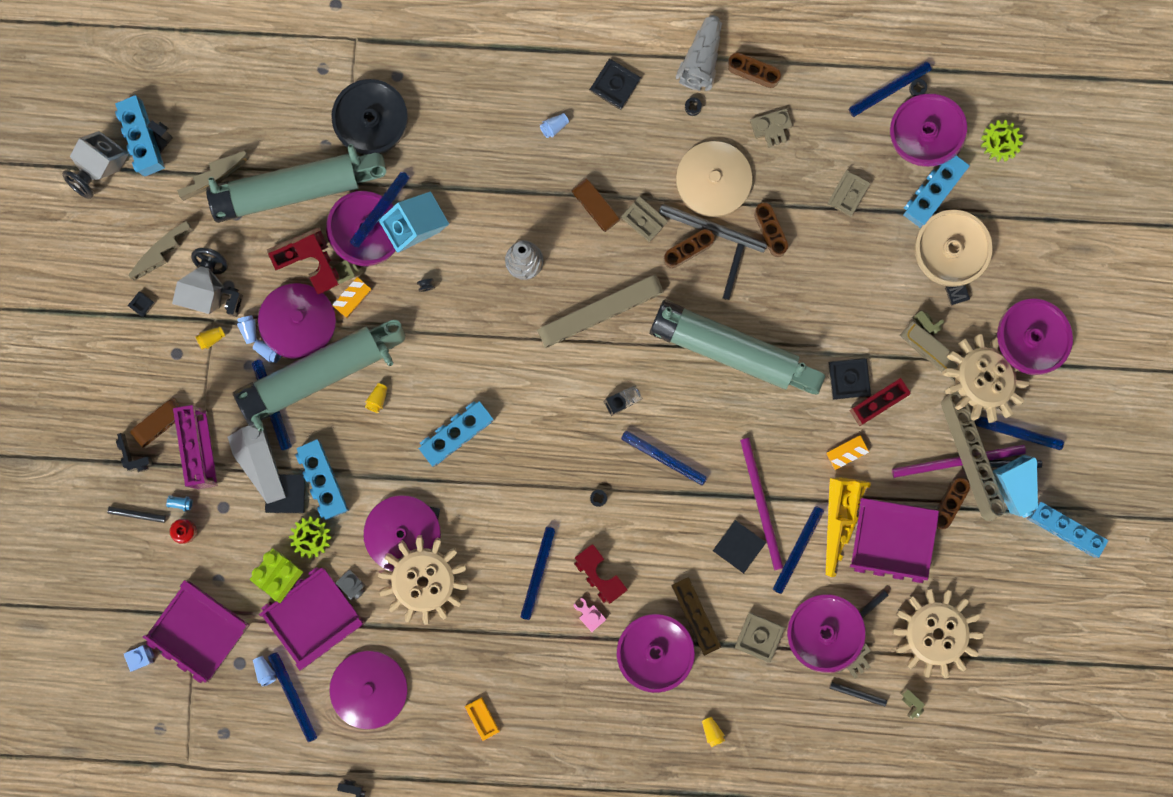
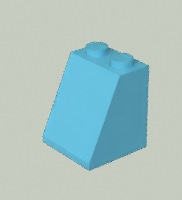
M431 191L398 202L379 220L397 253L440 233L449 225Z
M1023 455L993 470V474L1009 512L1024 518L1034 513L1033 510L1038 508L1037 460L1035 457Z

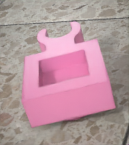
M580 598L584 603L583 607L578 608L574 604V608L583 613L579 617L580 620L593 632L606 619L594 605L588 608L586 601Z

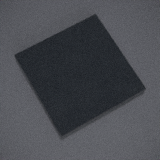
M609 58L589 91L622 110L639 84L641 77Z
M867 358L828 362L832 400L871 396Z
M279 474L286 498L269 504L265 501V513H304V475Z
M734 520L713 549V552L744 574L766 542Z

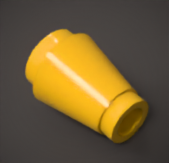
M221 327L199 332V335L195 336L201 350L205 348L209 349L225 337V334Z
M377 383L365 401V408L379 413L383 409L388 387Z
M712 717L702 721L707 744L710 743L711 747L725 742L724 733Z

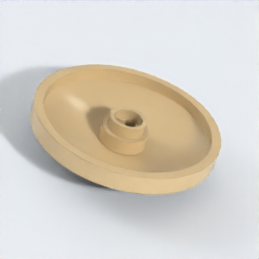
M719 141L704 142L690 149L679 163L676 174L677 190L685 205L695 213L706 217L726 216L740 208L747 199L752 186L751 168L745 156L734 146Z
M946 210L932 216L920 228L915 240V256L923 273L932 281L944 286H962L976 280L988 267L992 256V240L986 226L974 215L961 210Z

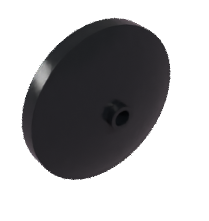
M364 79L348 85L337 96L332 108V126L338 139L345 147L348 148L349 144H353L356 152L361 155L382 154L395 147L404 136L408 124V111L402 96L394 87L380 80ZM368 118H374L371 122H368Z

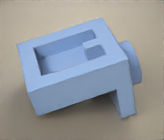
M142 645L124 653L130 672L154 663L152 659L154 658L153 651L147 645Z

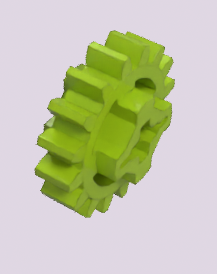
M997 120L995 126L991 123L988 125L989 129L986 128L983 131L985 135L981 137V140L985 142L982 143L981 147H986L984 154H991L989 159L995 156L997 162L1001 158L1006 162L1009 157L1013 159L1015 153L1018 154L1021 151L1018 147L1023 145V142L1019 141L1023 135L1017 134L1020 129H1014V123L1007 125V120H1005L1001 124ZM1003 129L1004 131L998 132V131H995V130ZM1005 135L1003 144L998 147L1000 139ZM1001 150H1006V151H1009V152L1000 153L999 151H1001Z
M309 517V521L302 518L301 524L299 522L295 523L296 529L291 528L294 535L289 536V538L294 539V542L290 545L297 547L294 551L295 553L301 551V557H304L306 554H308L310 559H312L313 554L316 557H320L319 552L326 553L324 547H330L327 540L332 539V537L328 536L327 533L331 529H325L324 527L327 523L320 524V518H317L315 522L313 517ZM310 525H316L321 530H312ZM303 529L302 536L298 538L300 530ZM308 533L317 535L312 539L313 542L305 540L309 537ZM323 537L322 544L319 546L318 542ZM301 545H308L311 551L304 549Z

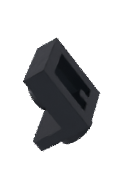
M233 287L222 288L221 293L231 296L225 304L226 313L237 317L243 295L238 293L239 289Z

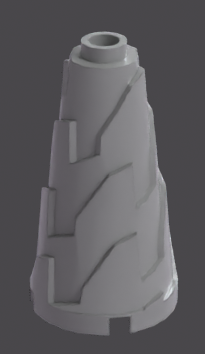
M710 15L705 18L700 30L697 31L692 46L689 48L684 61L681 62L677 71L676 80L680 77L679 83L690 89L700 91L701 87H705L704 91H708L713 86L722 25L717 16Z
M520 240V242L512 245L507 251L505 257L506 268L513 277L520 280L532 279L541 271L543 255L535 244Z

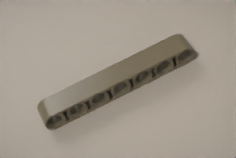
M653 275L538 329L537 332L545 348L651 300L664 293V290L657 276Z
M956 391L943 398L941 402L942 409L981 516L986 521H992L1005 513V504L975 422L971 420V411L968 404L959 410L955 408L962 399L959 392Z

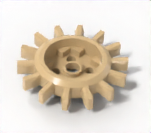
M980 334L974 337L976 348L972 350L966 339L958 343L964 356L961 357L954 351L950 352L946 357L957 364L956 369L947 368L942 371V375L955 378L956 385H951L945 392L946 394L959 392L962 399L955 406L957 410L970 404L973 406L971 420L978 419L981 411L986 410L988 422L993 423L997 421V407L1004 417L1007 418L1014 414L1007 404L1008 400L1017 406L1024 403L1025 400L1015 394L1014 391L1015 388H1026L1029 386V382L1016 380L1015 373L1020 371L1014 368L1004 358L1003 354L998 351L997 337L990 342V347L987 348L984 346L983 335ZM984 373L991 375V382L985 380ZM977 380L981 381V386L977 383Z
M417 535V549L410 551L403 540L399 542V549L403 553L400 559L386 553L384 559L395 567L392 572L379 570L378 577L392 580V585L380 589L379 593L380 596L395 594L397 599L389 606L391 613L403 604L408 608L405 613V622L409 623L414 611H420L423 613L422 620L424 625H428L430 620L429 611L436 609L439 616L444 620L447 618V612L442 605L446 601L451 602L457 607L461 605V600L451 593L453 588L467 589V582L454 580V574L464 572L466 565L459 564L451 567L449 561L455 557L457 550L452 548L444 556L440 554L438 550L441 547V538H436L432 549H426L423 547L424 540L422 535ZM432 568L434 573L428 574L427 569ZM413 572L415 576L413 578L408 577V573ZM419 577H426L429 581L428 584L420 586L417 583ZM436 587L438 591L433 593L430 589ZM416 590L419 594L417 596H413L411 592Z
M932 589L926 590L928 603L923 606L920 605L918 599L911 596L908 599L915 608L912 615L907 614L905 611H897L896 613L900 618L907 621L906 629H892V634L897 636L906 635L907 643L899 645L895 649L896 653H904L910 649L914 656L908 661L906 666L912 669L919 660L926 662L923 676L928 678L932 673L933 665H940L942 677L949 678L947 664L954 662L958 669L965 671L967 668L965 663L961 661L960 656L964 652L974 657H977L979 654L975 649L967 645L970 638H983V634L980 632H969L968 626L969 623L976 622L980 617L978 614H971L966 618L962 615L961 611L969 602L967 599L959 601L956 607L949 605L952 597V591L945 590L941 603L935 602ZM929 619H933V626L928 625L927 622ZM952 622L953 628L949 630L947 624ZM940 628L943 630L944 635L941 639L937 640L934 638L933 632L935 629ZM927 638L931 640V644L929 646L925 644V640ZM947 641L951 645L948 649L944 647V643Z

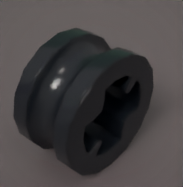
M915 79L909 86V92L914 97L925 94L927 91V83L922 79ZM916 84H920L919 87H923L920 92H916L917 89L914 90Z
M691 97L685 102V111L688 115L696 116L701 112L702 103L698 98ZM692 102L693 105L694 103L697 104V110L693 111V109L692 111L689 109L690 103Z
M434 279L418 281L417 285L420 286L419 292L435 289V286L432 284Z
M594 490L590 495V501L594 506L601 507L606 503L607 495L602 490ZM596 493L599 495L603 494L604 496L603 502L600 504L598 501H593V498H595L594 494Z

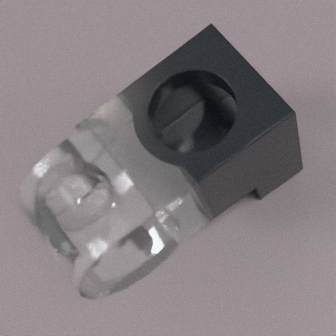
M635 385L606 398L603 402L612 417L643 400Z

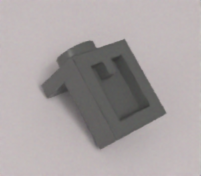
M350 569L336 582L350 600L360 598L365 592L363 589L366 585Z

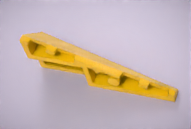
M842 477L830 478L825 575L829 577H836V565L838 561L843 559V555H841L843 547L849 543L858 520L857 511L861 498H863L866 488H870L871 482Z

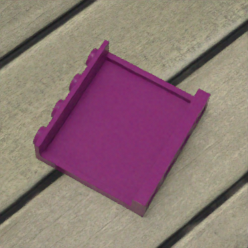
M861 498L850 567L854 568L855 572L865 573L866 570L873 571V575L885 577L886 573L892 574L894 579L904 580V577L912 578V582L924 583V580L928 581L939 511Z
M316 567L308 573L310 577L304 581L303 579L298 580L293 585L294 588L288 592L281 603L276 601L272 604L269 602L261 608L262 612L259 614L260 617L262 616L292 656L297 663L295 665L300 671L365 624L325 568L319 569Z
M184 580L180 585L181 588L143 638L147 640L145 643L149 647L161 650L163 657L170 661L171 659L176 661L178 668L184 672L188 670L194 674L192 677L196 681L207 683L250 624L192 582Z

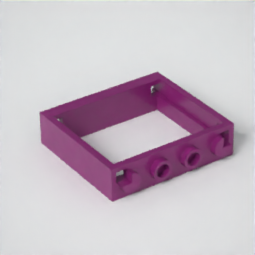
M194 405L173 408L185 487L204 489L218 486L206 410ZM203 414L204 420L199 421L197 415Z

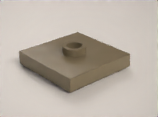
M749 612L734 648L771 663L785 627Z

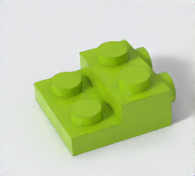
M272 548L271 551L264 554L263 562L260 566L253 569L252 577L249 580L275 601L281 603L303 571L283 554Z

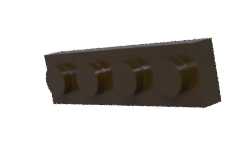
M689 577L672 584L671 587L703 655L705 656L722 648Z

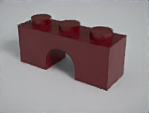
M311 230L291 240L301 261L309 257L319 261L318 268L308 274L318 295L339 285L337 279L340 277L335 268L331 269L329 265L331 259L327 251L323 252L320 247L323 243L319 234L314 235Z
M593 544L575 557L576 562L574 565L580 572L585 571L588 575L586 578L587 582L592 588L594 586L597 587L600 591L597 595L603 603L608 602L611 604L628 591L617 575L609 580H602L597 576V565L604 558Z

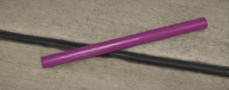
M745 438L740 440L775 571L782 569L783 564L750 439Z
M1025 445L986 451L989 461L1026 454ZM960 456L892 468L893 478L962 466L963 464Z

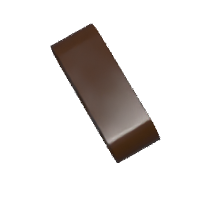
M734 53L729 57L727 67L731 73L767 88H774L778 85L781 73L776 67L741 53ZM733 60H738V61H740V62H741V66H740V67H735V66H733V65H732V61H733ZM756 67L759 73L752 74L749 68ZM767 75H775L776 80L769 81L767 79Z
M587 178L571 189L577 200L604 232L620 221L616 213Z
M760 203L754 212L756 222L770 253L774 257H782L788 249V242L771 205ZM760 209H766L768 211V216L762 217L759 215L758 211ZM773 226L776 229V233L769 234L766 231V227ZM774 244H782L784 250L781 252L776 251Z
M702 230L669 249L664 255L666 267L676 268L709 249L714 242L713 233L709 230ZM706 235L710 238V242L704 244L700 241V237ZM685 245H691L694 248V252L686 253L683 248ZM674 254L677 256L678 261L670 263L667 257Z
M175 398L168 400L135 426L130 433L142 448L147 446L175 424L173 408L181 406Z
M959 478L953 480L941 499L936 510L939 511V516L941 515L945 518L946 522L944 526H940L937 523L938 530L948 528L970 490V484L966 479ZM957 482H961L964 486V490L961 493L955 488ZM948 499L954 501L955 506L953 509H949L946 506Z

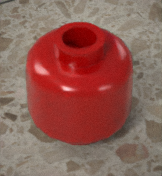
M178 519L171 524L170 536L175 542L188 544L195 539L197 528L191 520Z

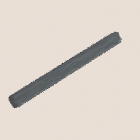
M662 204L660 207V215L700 230H709L716 236L742 244L762 253L766 250L767 243L665 204Z

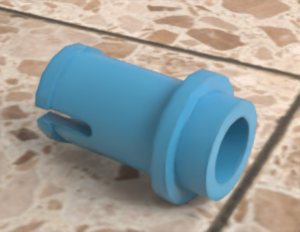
M168 496L169 499H167L166 503L168 508L183 509L185 512L191 510L193 500L189 499V497Z

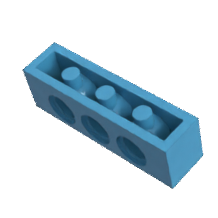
M135 95L115 103L117 111H115L116 116L123 126L121 132L128 141L126 145L127 150L134 159L132 162L134 170L145 177L165 169L154 133L148 127L150 121L143 101ZM135 117V120L130 123L131 119ZM141 134L140 138L136 140L137 135ZM147 150L145 156L141 157L142 153Z
M955 156L948 162L940 164L937 171L933 169L926 178L929 180L926 186L921 185L915 192L918 195L914 201L910 199L905 205L904 209L906 212L903 216L919 228L925 225L970 165L958 156ZM942 171H948L950 173V178H944L942 176ZM932 185L937 186L939 193H933L930 187ZM920 200L926 201L927 204H928V207H927V208H922V207H920L919 201H920Z
M474 401L466 407L467 411L462 415L460 413L456 414L450 419L452 423L448 426L442 425L435 431L436 435L431 439L427 437L420 442L421 447L418 449L432 467L437 466L494 421L480 401L477 403ZM467 417H475L476 422L473 426L466 425L465 420ZM453 428H459L461 433L459 437L452 438L450 431ZM444 440L445 447L442 450H437L435 448L436 441Z
M317 439L296 448L298 452L295 454L297 461L304 466L305 471H303L306 482L310 481L312 489H310L313 499L318 500L320 506L317 509L321 518L325 517V520H329L348 512L349 509L321 441ZM312 458L318 459V465L315 468L309 466V461ZM320 475H323L326 479L325 484L322 486H318L316 483V479ZM327 493L333 495V500L329 504H326L323 499Z
M1038 502V508L1033 510L1034 513L1026 518L1093 558L1100 557L1109 541L1042 502Z

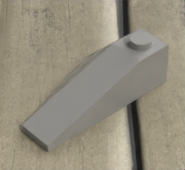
M255 425L246 426L228 436L233 456L267 504L286 498L265 425H263V431H258Z

